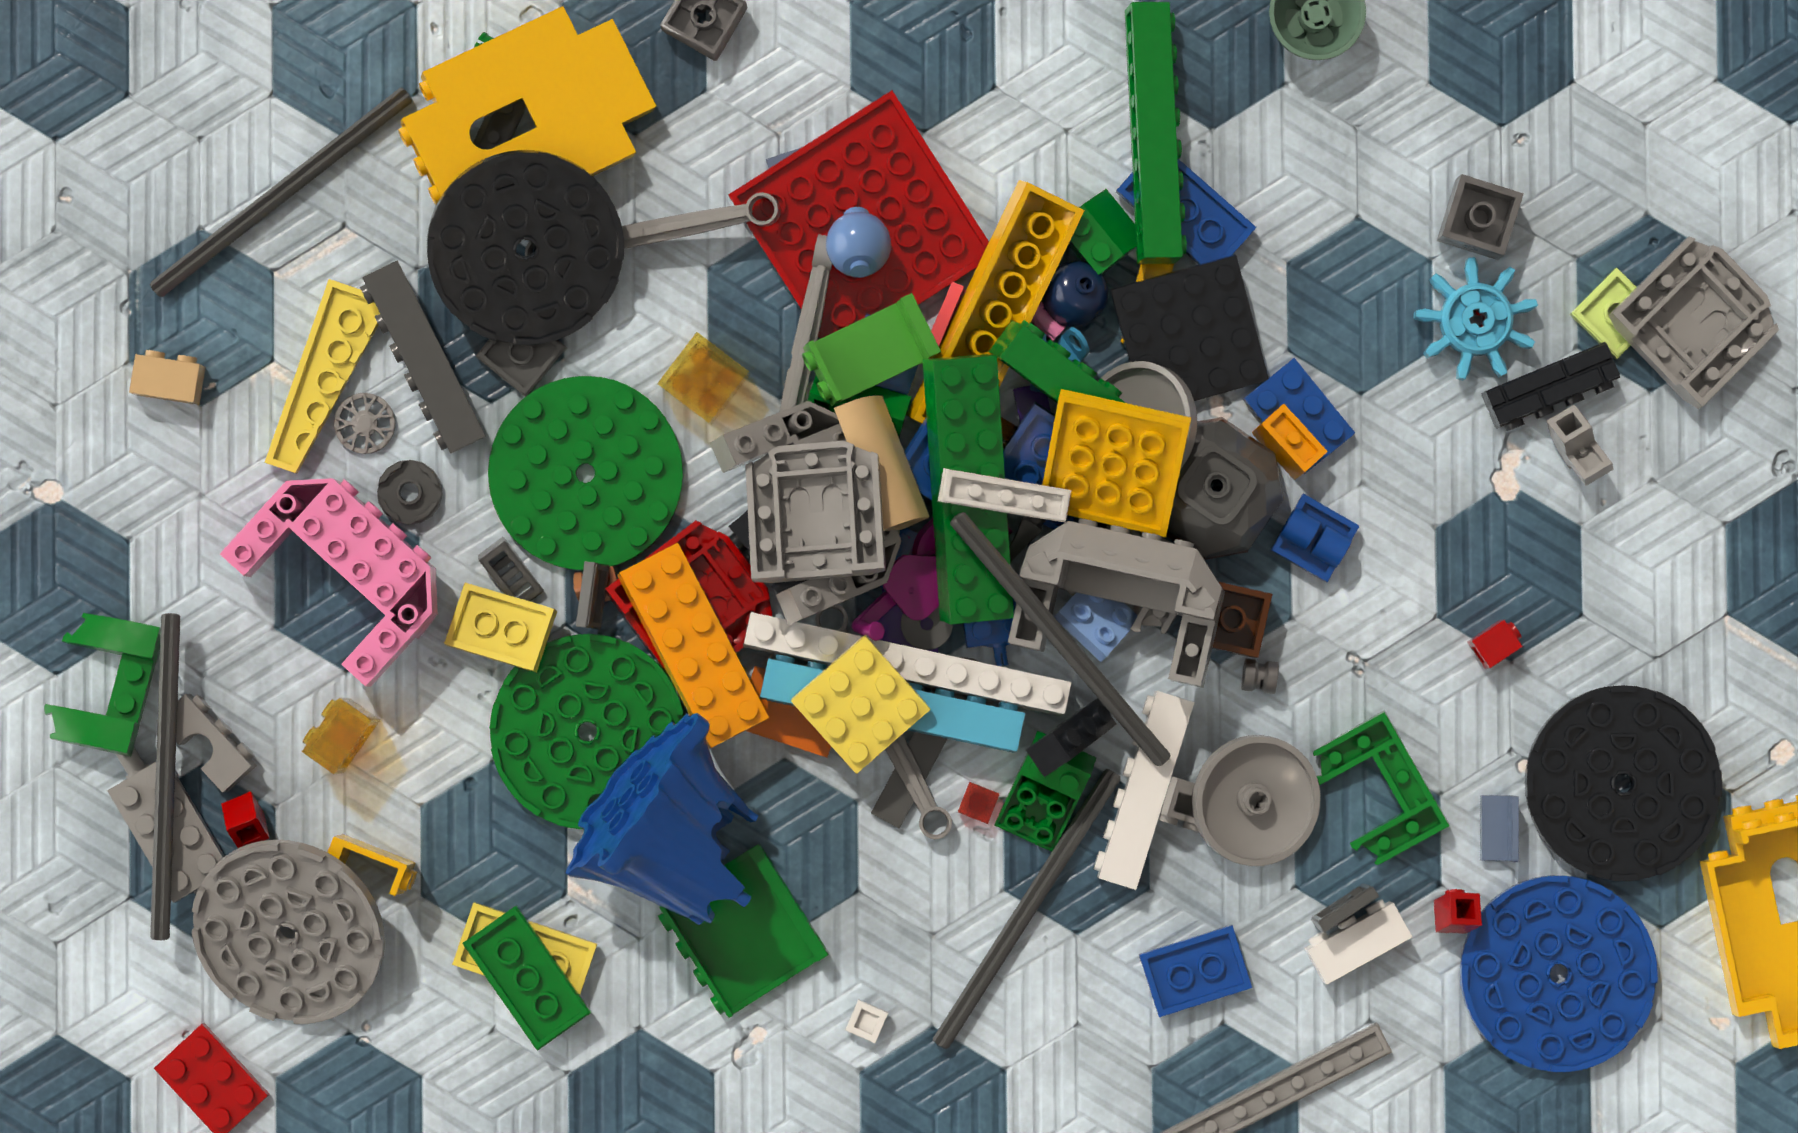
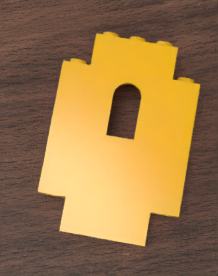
M564 6L423 71L421 75L423 82L419 83V87L427 101L432 99L433 104L403 117L400 123L402 128L398 129L405 146H412L417 157L413 159V162L421 177L427 175L432 187L428 188V192L434 204L437 205L444 191L462 172L485 158L508 151L535 150L548 152L574 162L592 176L597 175L632 158L636 154V150L624 125L653 112L656 104L614 20L611 19L578 35ZM520 99L523 100L536 128L492 149H481L473 144L469 132L471 125L476 120Z
M1798 795L1795 796V802L1784 804L1783 799L1763 802L1764 808L1752 810L1751 805L1732 808V815L1723 816L1731 855H1728L1727 850L1708 853L1709 859L1700 861L1732 1015L1742 1017L1765 1012L1771 1044L1778 1049L1798 1045V921L1780 924L1770 871L1772 865L1781 858L1788 857L1798 863Z

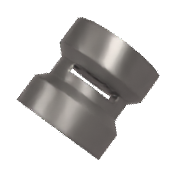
M1245 658L1241 689L1244 691L1262 689L1264 693L1275 694L1279 670L1278 662L1268 661L1265 664H1261L1255 659Z

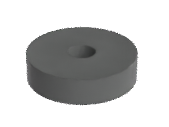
M939 606L926 617L933 621V627L930 630L921 628V620H912L903 613L901 618L903 636L912 646L918 649H936L943 645L951 635L953 624L950 625L940 621Z

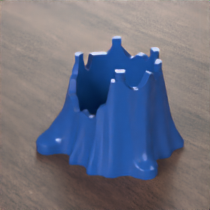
M695 713L691 716L686 714L677 724L671 721L658 737L655 735L651 736L640 750H635L615 770L602 794L586 808L579 819L578 826L584 830V834L573 849V858L565 872L567 875L623 888L689 918L698 925L702 924L703 921L708 923L713 921L715 914L709 904L711 901L734 900L742 907H745L750 902L751 896L743 891L744 885L721 863V860H724L730 850L720 843L716 832L732 822L734 815L729 810L742 816L750 823L756 822L758 815L746 806L738 794L716 770L706 741L710 727L708 720Z

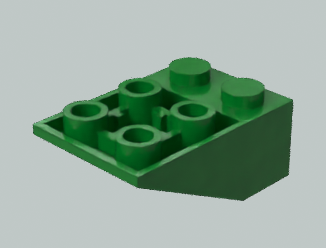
M1037 731L1031 745L1046 734ZM1082 751L1073 759L1044 777L1027 753L994 826L1052 852L1092 774L1097 757Z

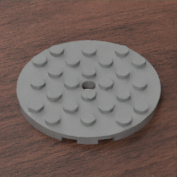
M264 840L242 846L223 857L211 869L196 893L192 912L194 913L192 938L198 958L216 986L231 1000L236 998L241 1003L250 1007L249 1012L272 1021L276 1018L292 1020L294 1024L322 1022L334 1018L353 1007L364 996L378 975L385 948L384 927L378 906L366 885L347 865L319 848L290 840ZM281 926L296 930L295 938L285 937L281 933Z

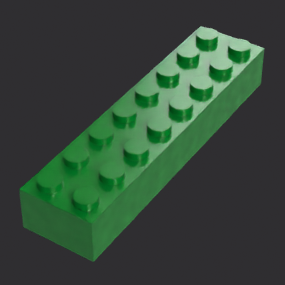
M982 354L923 359L940 621L952 625L1011 619L1014 617L1013 598L950 525L951 520L957 514L966 513L1010 565L1007 513L938 501L943 468L1005 479L997 355Z

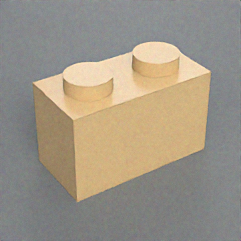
M146 350L145 355L135 354L129 393L137 396L200 405L206 367L197 364L196 357L178 355L177 360L165 359V353Z

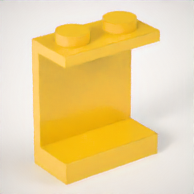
M345 834L333 837L327 853L346 864L352 850L398 869L389 894L397 896L404 893V891L406 892L407 889L411 890L418 873L413 870L415 862Z

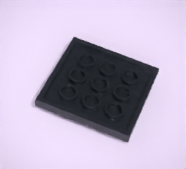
M1235 254L1110 289L1129 362H1151L1170 369L1185 382L1194 401L1265 382L1269 379L1238 259Z

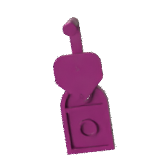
M933 518L917 534L913 544V555H902L894 562L888 581L883 584L885 591L852 622L851 628L854 632L862 636L866 635L874 641H879L883 638L885 630L884 626L877 621L895 604L912 620L925 619L939 606ZM1008 526V535H1010L1013 531Z

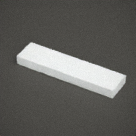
M943 468L938 501L1066 523L1071 490Z

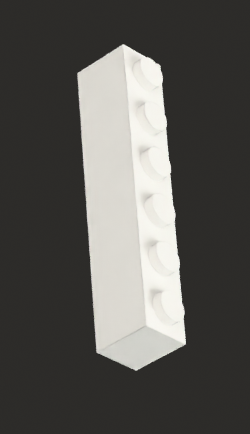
M1155 691L1153 696L1147 695L1142 714L1147 715L1145 725L1168 750L1171 756L1166 763L1156 766L1133 740L1132 745L1137 746L1134 759L1128 757L1123 771V776L1128 777L1124 790L1118 788L1113 807L1118 808L1114 821L1108 820L1103 836L1104 839H1108L1105 852H1098L1093 868L1099 871L1097 875L1099 879L1134 890L1137 889L1195 702L1160 691Z

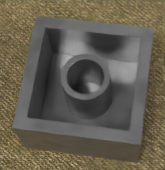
M1461 174L1455 180L1436 241L1499 260L1505 255L1524 193Z

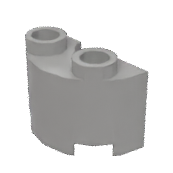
M1172 776L1158 820L1176 826L1178 820L1184 821L1183 828L1199 832L1192 808V795L1195 783Z

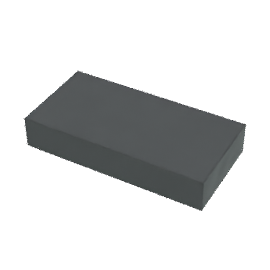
M584 562L576 626L600 630L606 596L604 589L607 587L609 565Z

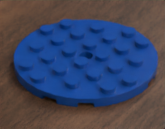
M1548 875L1522 881L1504 890L1492 899L1481 911L1482 926L1468 932L1460 962V984L1465 1006L1472 1021L1484 1038L1502 1054L1522 1065L1551 1072H1572L1594 1067L1622 1051L1638 1030L1643 1027L1653 1006L1655 986L1658 981L1657 960L1652 940L1636 912L1614 894L1613 891L1600 884L1565 875ZM1555 964H1562L1567 970L1565 980L1559 983L1554 982L1550 978L1551 968Z

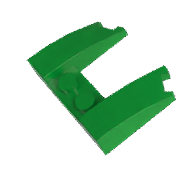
M83 613L81 616L85 619L83 624L73 635L67 632L63 636L62 642L122 655L106 715L45 704V715L52 714L56 731L50 734V738L56 741L131 757L160 650L161 628L133 621Z
M1385 710L1313 751V756L1321 755L1322 775H1317L1319 785L1373 757L1403 810L1402 813L1349 843L1356 851L1362 845L1376 854L1378 857L1374 862L1375 864L1379 865L1449 827L1446 816L1429 790Z

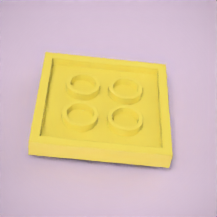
M866 635L862 636L791 698V702L856 774L931 710L928 704Z

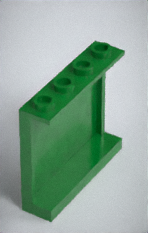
M760 843L724 865L744 885L743 891L751 896L750 902L745 907H742L734 900L711 901L709 904L715 914L714 919L711 923L703 921L700 925L662 906L659 907L662 913L658 915V918L668 932L673 929L679 939L675 944L685 960L689 957L692 959L697 967L693 970V973L702 987L709 986L714 994L710 998L712 1004L720 1015L725 1012L728 1018L816 961L818 962L829 955L825 945Z

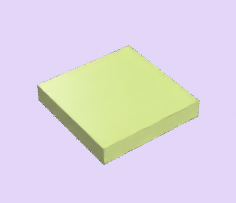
M1615 268L1570 313L1599 344L1607 343L1615 360L1631 345L1614 328L1608 315L1636 288L1618 268Z

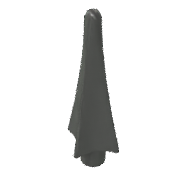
M1023 516L1009 546L1010 563L1043 531L1042 525L1046 522L1045 519Z

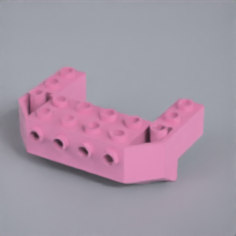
M330 478L285 481L224 548L220 555L243 576L252 577L292 532L299 536L385 614V617L341 664L364 686L371 687L415 638H420L438 615L436 568L428 562L431 556L420 546L416 545L413 548L404 540L407 535L394 523L390 526L387 525L380 518L383 513L370 501L364 504L356 496L359 491L347 480L344 479L340 482Z

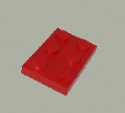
M205 1023L197 1027L154 1067L156 1072L213 1133H229L270 1095Z

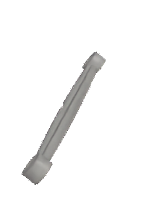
M760 192L752 195L746 204L696 211L622 226L624 249L705 233L750 221L762 227L771 226L779 219L781 213L780 204L770 194ZM762 198H768L774 206V214L767 221L756 220L752 215L754 203ZM529 241L526 246L525 256L533 253L535 245L532 241Z
M818 234L812 270L791 351L793 355L790 368L787 370L779 412L805 401L811 372L806 367L802 358V354L805 353L803 347L807 342L818 340L829 275L833 265L826 251V235Z
M840 605L828 608L837 609L843 615V625L837 631L849 633L846 629L848 616L844 608ZM823 611L816 614L815 621L818 627H822L820 616ZM902 734L885 750L921 813L919 826L922 833L931 839L943 838L951 830V816L945 809L937 807L919 765ZM932 811L943 813L947 819L946 829L938 835L930 834L924 827V818Z

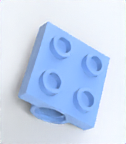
M1076 592L1054 618L1091 654L1102 662L1128 634L1138 615L1125 603Z

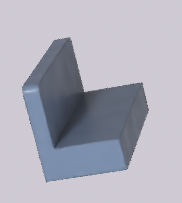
M1480 795L1481 861L1519 862V796Z

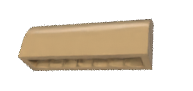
M867 396L835 407L834 410L846 441L868 452L877 453L879 456L883 530H902L929 518L883 396Z

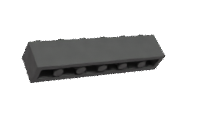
M398 260L362 277L365 285L360 286V289L368 304L375 302L380 314L374 317L383 334L388 331L390 332L395 343L389 345L397 363L404 360L409 370L408 373L404 374V377L412 392L419 390L424 402L419 403V406L427 421L434 420L439 431L433 434L441 450L448 448L451 454L486 437Z

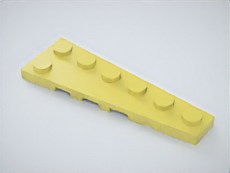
M331 279L328 280L264 463L297 474L378 327L374 316L380 314L375 302L367 303L360 289Z

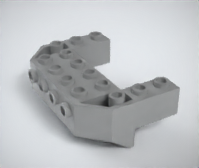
M806 401L723 434L710 442V445L722 472L725 473L766 456L768 451L777 446L846 441L836 413ZM900 530L884 531L886 571L872 575L807 580L776 594L788 625L887 583L901 544Z
M1079 518L1078 523L1067 521L1029 545L1019 576L1052 615L1059 588L1182 616L1168 679L1204 688L1225 591L1201 553L1193 548L1194 543L1175 539L1174 544L1161 541L1162 536L1143 532L1142 537L1129 534L1130 529L1111 525L1110 530L1097 527L1098 522ZM1016 604L1008 643L1044 652L1047 638L1022 608Z

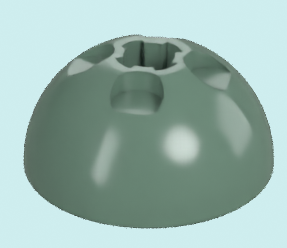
M1271 0L1269 19L1274 35L1289 52L1308 60H1326L1344 53L1357 41L1366 20L1365 0Z

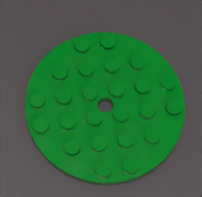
M575 376L553 381L539 387L528 394L510 411L502 422L492 444L488 466V482L492 502L500 521L513 539L532 555L555 566L573 570H583L585 561L605 564L611 567L629 561L643 553L655 543L668 527L680 501L683 482V461L681 450L671 425L657 406L647 397L630 386L612 379L595 376ZM584 464L591 465L595 470L594 478L587 483L581 482L577 477L578 467Z
M578 634L565 636L546 644L537 673L515 666L505 678L491 712L489 727L491 752L497 771L505 786L525 808L533 814L559 826L582 829L578 826L580 817L586 808L602 794L615 770L635 750H640L651 736L655 735L658 737L671 721L677 724L684 717V711L680 697L669 676L651 656L641 649L623 640L605 635ZM585 722L593 723L597 729L596 737L591 741H585L579 735V728Z

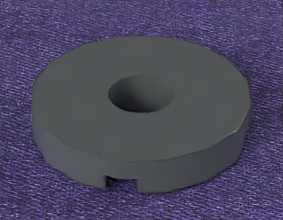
M414 460L398 461L388 467L380 477L377 489L378 503L383 512L394 521L407 525L422 523L432 517L439 508L443 495L441 481L435 471L425 463ZM413 483L418 488V496L413 501H405L401 496V489L405 484Z

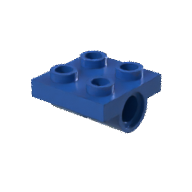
M1303 493L1270 551L1324 582H1328L1335 568L1340 564L1349 549L1359 525Z

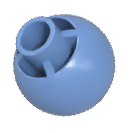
M852 207L846 210L844 215L838 218L830 227L826 238V251L836 269L848 276L861 278L874 274L883 267L890 255L891 238L887 227L879 218L870 214L865 208Z

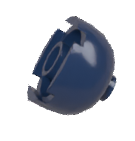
M1076 260L1063 263L1057 267L1044 294V307L1052 319L1063 326H1087L1100 316L1108 302L1109 289L1106 279L1102 274L1098 275L1086 262Z

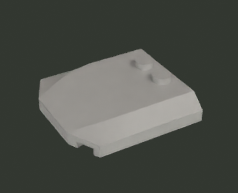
M1688 237L1608 316L1619 334L1684 401L1699 409L1779 331L1777 323L1774 324L1769 310L1771 304L1768 296L1723 249L1714 245L1707 246L1694 241L1695 238Z
M844 440L777 446L768 451V454L754 463L751 461L745 465L751 579L753 582L778 583L872 575L886 571L880 464L877 453L868 452Z

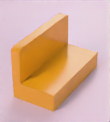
M1282 404L1252 431V434L1262 445L1276 454L1277 462L1294 480L1304 474L1328 452L1285 404Z

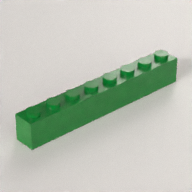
M1131 2L1125 9L1137 264H1175L1183 257L1187 249L1186 236L1181 233V222H1184L1185 206L1184 203H1180L1179 190L1183 188V173L1178 171V159L1181 158L1182 144L1176 135V127L1180 124V110L1178 107H1175L1174 95L1178 93L1179 82L1178 77L1173 76V64L1176 63L1177 48L1175 44H1172L1171 32H1174L1175 14L1170 12V2Z

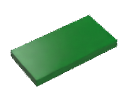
M517 905L462 943L537 1051L592 1013Z

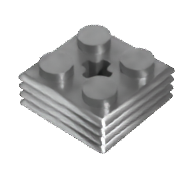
M674 0L660 26L666 34L713 61H717L745 14L747 3L744 0ZM709 10L711 21H704L703 24L699 23V18L696 14Z

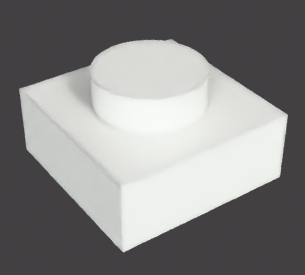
M858 999L845 1030L876 1043L888 1012Z

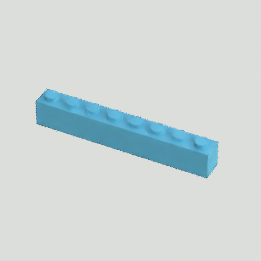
M776 654L775 660L769 658L767 660L759 699L795 706L791 702V698L824 671L827 665L811 661L807 662V666L794 664L795 658ZM908 682L931 709L908 729L909 731L1012 753L1017 752L1025 713L1018 712L1017 705L999 702V706L994 707L986 705L987 699L967 695V700L954 698L955 692L936 688L935 694L922 691L923 685Z

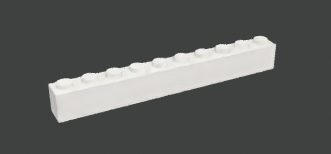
M751 612L743 647L829 666L862 636L799 622L788 625L786 619ZM869 638L907 682L933 689H944L960 695L977 696L996 703H1010L1017 705L1019 708L1062 716L1065 714L1071 682L891 642L874 641Z

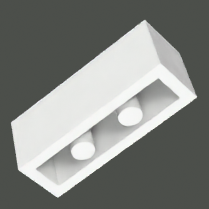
M1383 899L1366 907L1367 914L1356 919L1352 915L1337 924L1339 929L1328 935L1326 932H1321L1309 939L1311 945L1304 949L1323 983L1327 985L1412 938L1393 902L1388 901L1384 903Z

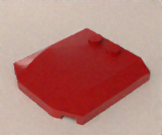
M695 520L645 559L676 543L680 545L735 653L744 648L743 643L750 613L754 612L772 616L768 587L764 582L752 581L751 565L727 535L704 526L701 522ZM618 578L604 590L667 673Z

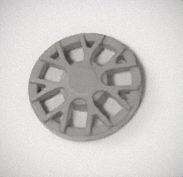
M358 393L348 397L340 404L334 417V429L339 441L349 450L361 454L374 453L384 448L391 440L395 431V416L389 404L381 397L370 393ZM363 398L365 410L357 412L354 400ZM367 398L372 399L369 404L367 403ZM375 400L383 405V408L376 415L369 411ZM349 403L352 405L351 408L347 407ZM344 409L354 413L351 422L340 418ZM385 409H386L388 415H383V414H382ZM378 418H389L390 427L379 428ZM352 426L354 434L345 439L341 429ZM375 431L384 438L377 446L370 438V435L375 433ZM383 431H388L387 436L383 434ZM358 435L366 437L364 449L355 447ZM352 439V445L349 444L347 441ZM369 443L372 444V448H368Z

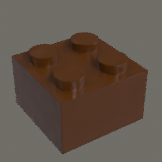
M1219 582L1225 591L1212 649L1258 658L1272 594Z

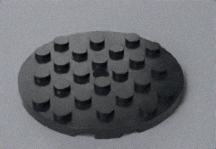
M516 150L496 154L477 162L462 172L448 186L434 209L428 227L427 260L432 281L443 303L454 316L470 327L471 330L494 341L496 339L514 343L515 345H536L556 341L576 332L589 323L605 303L607 304L619 281L618 277L622 261L624 260V236L620 218L608 193L585 169L559 155L535 150ZM523 239L532 241L535 245L534 252L529 256H521L517 253V245Z
M1627 685L1607 686L1585 692L1571 699L1555 711L1544 723L1528 755L1525 769V796L1528 810L1538 833L1550 849L1563 861L1586 874L1613 881H1637L1661 875L1677 867L1688 859L1704 842L1716 820L1719 800L1722 797V770L1719 768L1715 752L1716 748L1710 735L1702 723L1685 706L1661 692L1647 688ZM1624 773L1631 778L1632 785L1627 792L1622 793L1616 790L1615 780L1616 776Z

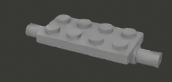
M134 747L131 757L116 754L128 775L126 780L107 791L153 867L156 762L151 765H145ZM176 773L171 900L173 903L193 892L196 895L211 869L225 857Z

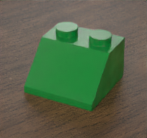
M1107 189L1079 207L1085 211L1068 244L1082 262L1088 263L1098 275H1103L1136 248L1135 223Z

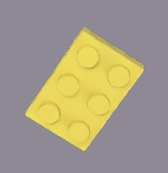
M464 583L444 644L537 673L557 611L547 606Z

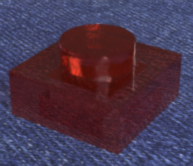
M969 782L958 813L988 824L1000 793Z

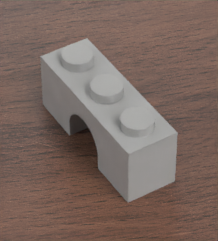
M185 694L178 700L176 743L184 745L197 734L206 736L212 744L213 753L210 760L201 770L222 793L229 792L257 766L252 760L255 755L244 743L241 742L238 745L230 737L233 732L223 720L219 718L216 721L208 713L211 708L199 695L193 697L191 694Z

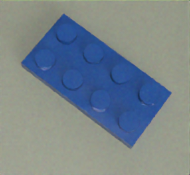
M1178 159V171L1183 173V188L1179 190L1180 203H1184L1185 219L1184 222H1181V233L1186 236L1187 240L1186 254L1198 265L1233 255L1256 229V226ZM1131 173L1116 190V193L1134 208L1133 173Z

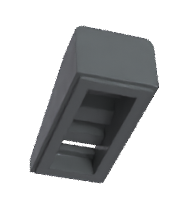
M504 537L478 555L479 562L506 595L532 601L544 592V589ZM504 550L507 555L495 564H492L490 560ZM511 561L515 564L503 575H500L498 572ZM521 572L523 576L516 582H514L512 585L509 586L506 583L516 574ZM529 582L531 587L517 597L514 592Z

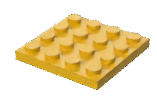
M1061 389L1042 485L1071 490L1067 512L1069 516L1166 537L1191 417Z

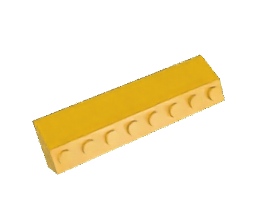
M1019 180L939 345L941 352L934 358L982 354L992 355L988 351L1012 320L1020 324L1023 320L1031 323L1085 210L1028 182ZM997 358L1000 388L1009 367ZM924 379L906 414L920 423H923L926 418Z

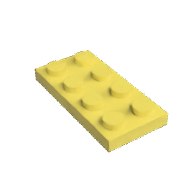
M474 902L452 965L484 975L462 943L506 912ZM529 921L577 992L581 995L598 944Z

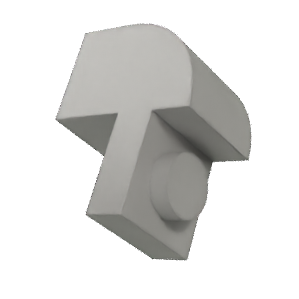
M1575 404L1547 420L1550 436L1568 468H1573L1585 486L1614 470L1613 463L1595 441L1592 426Z

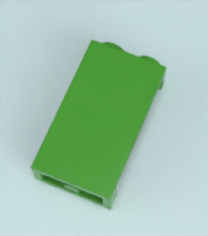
M911 293L900 298L897 303L815 342L814 340L807 342L803 347L805 353L802 354V358L810 372L814 370L819 380L817 388L824 401L829 400L831 406H834L922 364L923 359L936 357L941 350Z

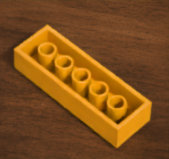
M678 543L619 572L617 577L689 715L698 713L709 721L710 727L706 736L709 749L769 718Z

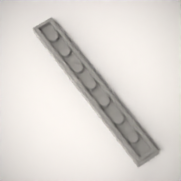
M1375 1022L1160 1133H1235L1392 1053V1050L1378 1023Z

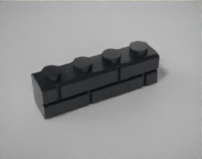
M1600 343L1481 393L1494 427L1498 429L1504 426L1506 431H1510L1524 425L1525 423L1522 419L1524 417L1535 414L1536 419L1555 412L1553 405L1564 401L1566 407L1585 400L1582 393L1594 389L1597 395L1614 388L1612 381L1620 378V373L1612 359L1613 357L1607 343Z

